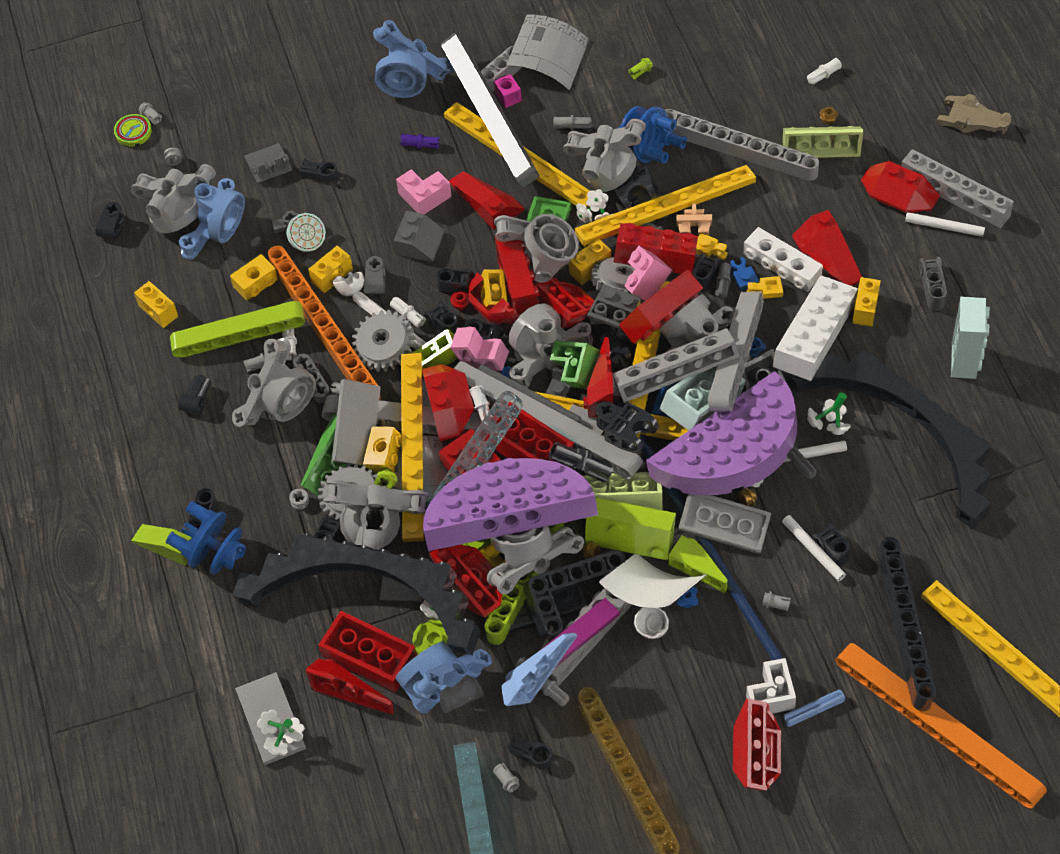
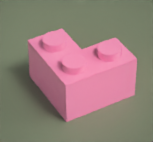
M411 169L396 179L398 193L420 214H426L452 197L450 182L439 171L422 180Z
M638 246L628 261L635 270L628 277L625 287L632 294L646 301L659 291L672 269L656 255Z
M475 327L457 328L450 347L460 361L476 369L480 365H485L495 371L503 370L509 353L501 339L483 340Z

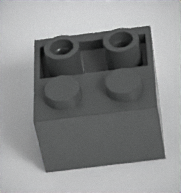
M603 284L587 317L621 329L619 324L640 305L641 298Z

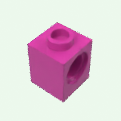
M511 74L494 81L495 94L505 108L522 101L521 89Z

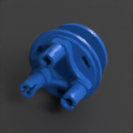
M641 106L631 108L625 114L622 124L618 127H626L631 119H640L646 124V128L641 134L640 144L629 146L637 160L642 163H648L653 160L665 164L669 156L667 152L662 151L664 145H673L683 149L686 144L682 142H687V137L673 133L677 121L668 118L665 110L657 106L651 107L648 110Z
M194 501L190 502L185 512L201 520V526L198 529L189 522H186L184 524L185 528L182 527L180 532L192 537V539L187 541L172 531L166 539V544L182 552L181 555L187 558L188 566L191 568L197 566L212 548L217 553L212 561L210 573L215 575L223 567L232 570L235 560L242 558L246 551L245 545L239 542L242 529L239 527L235 528L222 543L217 538L225 523L226 513L223 511L215 513Z

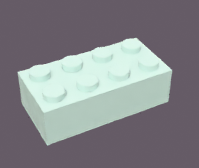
M960 297L952 340L951 377L976 379L977 371L982 369L984 348H986L987 336H989L987 319H989L990 307H986V298Z
M718 366L685 378L667 390L660 410L687 430L692 429L716 411L709 410L708 397ZM743 378L741 379L736 397L741 394L746 380Z

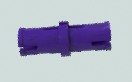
M401 134L400 139L402 141L400 142L401 146H414L417 149H422V147L439 149L440 144L438 142L440 141L439 137L423 136V134Z

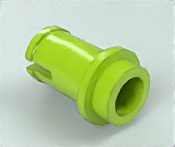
M642 58L640 63L630 68L629 74H631V77L637 79L644 72L651 71L653 67L649 58Z

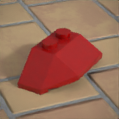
M890 161L871 165L861 179L870 198L903 212L931 211L940 198L939 193L924 175Z
M553 277L548 282H535V285L538 287L541 303L551 306L558 312L562 328H569L581 323L587 317L595 301L580 287L567 282H559L558 279Z
M443 364L422 369L439 440L443 441L460 437L474 412L466 374Z
M460 544L436 549L430 553L434 563L446 562L451 565L457 574L452 590L463 593V596L469 602L467 608L470 611L485 618L501 606L502 594L496 586H492L487 582V575L494 567L477 548Z
M749 698L745 700L733 726V771L745 788L766 791L781 774V729L774 715L769 710L770 707L767 702Z

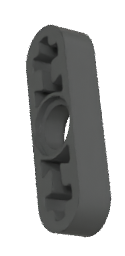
M298 354L293 359L294 368H304L300 364L303 362L306 364V370L312 375L317 376L316 387L319 386L324 394L318 393L317 388H315L312 398L318 403L325 402L326 397L330 395L328 384L310 356Z

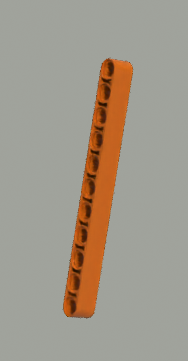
M281 246L270 248L268 256L270 263L276 269L277 277L292 299L301 302L304 317L347 380L378 386L285 249Z
M850 643L835 659L837 665L1026 808L1033 809L1047 792L1046 787L1039 780L934 702L927 711L915 709L911 702L907 682L857 645Z

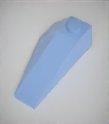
M576 633L561 635L517 668L510 671L506 675V681L501 687L504 704L512 706L531 703L578 635Z

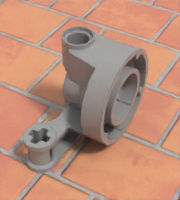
M631 119L626 127L613 129L608 125H601L597 133L593 134L571 131L568 133V141L564 145L563 151L572 157L586 154L587 160L582 171L583 177L587 179L588 183L595 190L600 189L602 192H607L622 185L633 173L637 158L629 146L640 144L641 134L645 130L646 124L640 119Z
M203 164L193 174L183 175L181 171L171 169L165 178L158 179L142 173L139 174L136 184L131 186L130 191L133 196L139 199L152 197L145 208L151 224L159 233H171L186 227L197 218L199 206L196 202L195 188L199 184L205 183L209 185V181L215 177L216 172L210 165Z
M541 214L532 221L505 215L498 216L494 220V224L497 227L495 235L498 241L522 240L526 242L528 256L533 263L534 279L536 282L544 283L551 280L562 266L568 264L582 250L579 243L580 240L572 227L562 218L553 214Z
M704 294L699 295L659 329L672 346L668 351L714 334L718 329L727 328L732 322L734 310L731 307L724 306L712 315L708 310L711 302Z
M537 304L527 309L518 317L509 333L510 345L524 359L510 369L511 379L529 388L531 380L536 373L544 368L552 370L559 366L550 360L554 341L588 343L592 345L593 337L590 335L592 332L590 324L581 322L565 331L560 327L561 318L558 312L551 306Z
M268 339L265 342V363L260 374H252L248 378V387L251 390L246 404L235 409L232 413V421L236 426L255 425L263 410L278 421L285 422L291 420L302 412L313 397L316 388V380L313 375L304 368L289 369L285 365L291 351V344L288 339Z
M326 480L328 491L324 502L345 505L340 516L341 531L345 539L357 547L365 545L375 551H380L381 548L390 544L397 535L400 526L399 512L426 513V497L429 494L426 491L396 490L380 485L364 486L340 480ZM368 508L378 510L382 518L381 526L377 530L366 529L368 526L366 514L370 510Z
M549 526L490 538L491 544L497 551L505 555V562L488 573L487 582L492 586H496L501 594H508L522 576L532 570L537 574L544 573L550 565V560L561 553H578L584 545V539L579 535L573 534L572 529L569 527H564L551 535Z

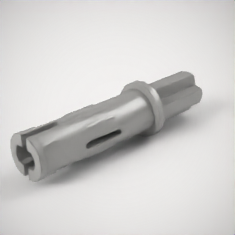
M525 657L520 658L515 664V668L524 663L527 659ZM548 678L541 687L545 696L549 695L560 706H565L568 703L569 696L557 686L556 681H551Z

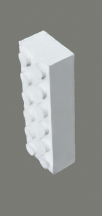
M820 275L777 346L773 367L811 381L855 305L858 288Z

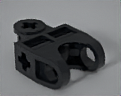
M636 165L631 176L615 189L617 196L626 209L636 206V202L641 197L649 196L653 200L659 197L656 180L647 165L639 170Z
M602 402L596 408L598 416L596 425L599 429L605 431V441L622 450L639 453L644 445L636 436L637 433L654 434L659 429V424L652 415L629 402L623 408L611 402Z

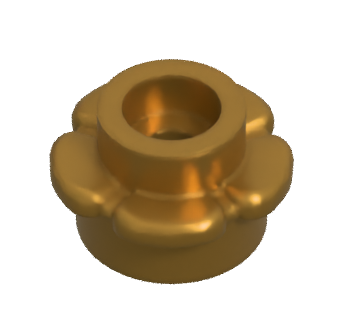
M832 107L823 108L819 113L821 121L828 125L833 124L838 117V112Z
M743 488L742 491L738 492V499L741 504L750 507L755 505L757 498L752 489Z
M591 541L583 547V557L589 559L600 555V546Z

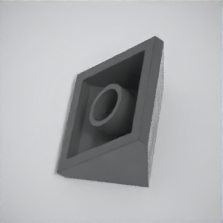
M773 349L747 361L742 376L746 380L742 389L743 393L774 371L785 381L782 370L773 367L775 356Z

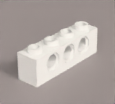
M759 227L744 242V254L749 259L757 261L764 268L772 270L781 278L787 279L800 289L808 292L815 285L820 275L822 276V264Z

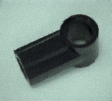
M200 374L194 376L187 392L180 396L178 409L200 415L204 408V398L211 386L210 379Z

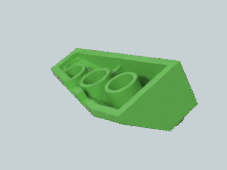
M335 414L321 436L300 485L316 496H319L318 488H322L321 481L326 482V475L331 476V471H338L339 466L342 468L347 466L345 463L332 461L337 415Z

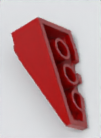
M464 171L449 180L450 185L493 230L497 228L494 224L496 217L505 215L514 218L525 211L524 207L513 196Z
M829 210L811 216L792 235L800 251L822 264L823 268L828 271V274L833 279L850 286L860 283L862 275L837 222Z
M609 337L604 338L587 388V397H583L584 409H588V417H598L596 408L600 403H613Z
M318 658L307 667L306 674L312 691L393 715L394 707L392 701L334 660Z

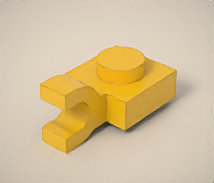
M703 233L698 236L697 254L705 253L708 257L715 255L722 260L728 255L725 251L727 248L726 244L718 243L717 239Z
M780 276L760 278L759 283L751 282L747 284L748 290L746 292L762 291L763 299L783 297Z

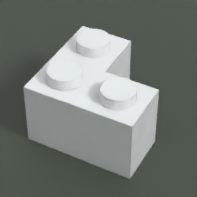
M786 659L764 662L763 677L765 683L747 686L746 699L767 702L772 714L794 710L796 696Z

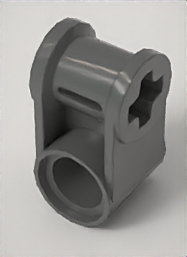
M372 256L366 261L364 294H385V269L383 268V260L378 256Z

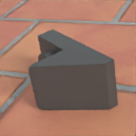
M559 365L552 369L553 379L546 394L568 398L572 387L561 381L564 367Z

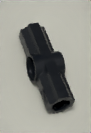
M611 331L603 333L599 338V342L602 346L604 338L609 337L612 370L618 372L633 366V358L629 349L623 347L616 333Z
M555 442L550 449L549 460L565 465L582 476L587 475L605 483L612 475V465L592 457V453L587 450L573 449L559 442Z

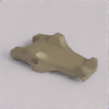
M967 94L966 96H947L944 101L945 105L953 106L949 116L939 115L936 120L939 126H951L962 133L984 129L994 133L1001 131L1004 134L1010 125L1011 115L1007 112L1000 114L989 110L979 103L975 95Z

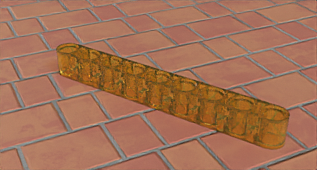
M583 688L578 693L579 709L657 854H666L664 850L668 848L675 851L673 854H680L679 842L598 693L593 688ZM585 699L593 700L591 703L583 702ZM595 717L603 718L601 721H594L593 719ZM606 735L613 736L610 740L603 739ZM618 753L622 754L623 757L614 758L613 755ZM626 772L633 773V776L625 777L623 776V774ZM635 791H641L644 793L641 796L633 795ZM645 810H652L654 813L652 815H645L643 812ZM656 829H662L664 833L661 835H657L653 831Z

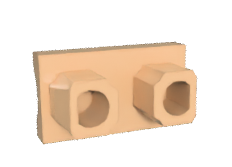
M692 204V209H684V215H677L679 232L691 233L690 227L698 226V235L701 233L709 235L710 226H712V214H704V209H696V204Z

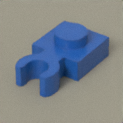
M740 257V265L735 264L734 260H731V269L734 271L733 278L739 290L743 291L748 289V283H759V280L751 266L746 268L745 258Z

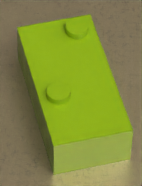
M595 497L598 515L586 518L585 544L593 541L594 544H598L603 548L657 559H669V553L674 541L676 513Z

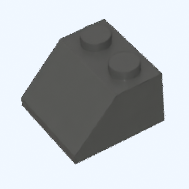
M406 211L394 239L396 255L433 262L445 230L425 214Z

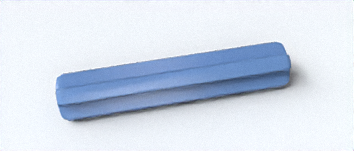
M841 690L834 691L784 714V722L788 727L844 702L845 695Z

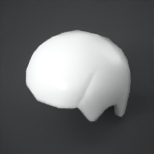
M349 272V276L346 279L337 276L333 280V285L340 294L352 296L362 289L364 275L361 272L354 274Z
M642 607L635 615L634 625L637 632L643 637L656 639L662 637L667 632L669 619L660 608Z

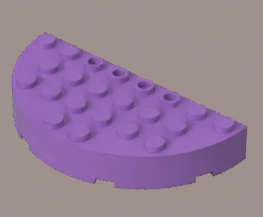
M775 371L736 397L732 411H716L647 459L650 478L669 489L671 487L677 488L686 494L719 495L731 493L732 489L742 486L744 488L750 487L768 477L786 460V455L790 449L792 450L796 440L797 417L795 403L787 383Z
M507 458L502 461L485 463L480 467L465 472L445 485L430 502L424 516L423 528L428 551L597 516L598 511L592 487L575 470L558 462L548 460Z

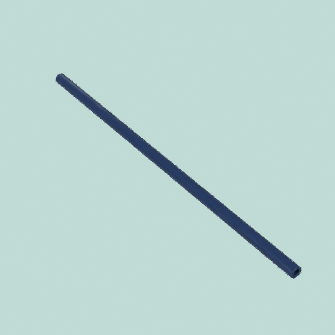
M622 401L617 402L615 404L620 408L624 407V403ZM640 434L639 439L644 445L641 451L645 458L649 459L655 453L644 435ZM663 486L682 515L686 502L677 488L671 487L669 489ZM694 535L698 543L726 577L728 591L772 661L784 659L710 540Z

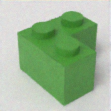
M554 341L550 360L564 367L561 378L562 382L573 388L587 389L600 350L588 343Z

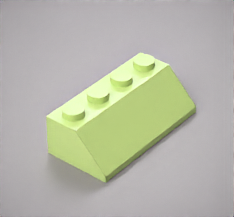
M861 127L783 128V146L813 155L817 158L860 157L863 137V129Z
M649 472L635 473L630 480L612 473L605 483L587 475L583 476L592 487L597 498L663 510L662 485L650 478Z

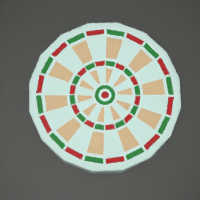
M310 213L298 214L292 218L286 232L292 247L302 252L313 251L320 247L326 233L320 218Z

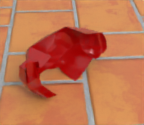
M477 272L469 285L468 300L489 323L496 325L501 323L514 324L520 315L504 298L489 311L482 305L479 283L484 278Z

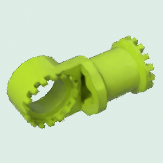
M388 468L378 472L374 483L375 485L392 489L396 486L398 479L396 474Z

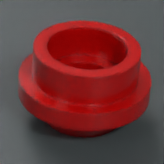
M464 291L453 293L450 298L452 306L457 310L466 309L470 304L468 300L469 294Z

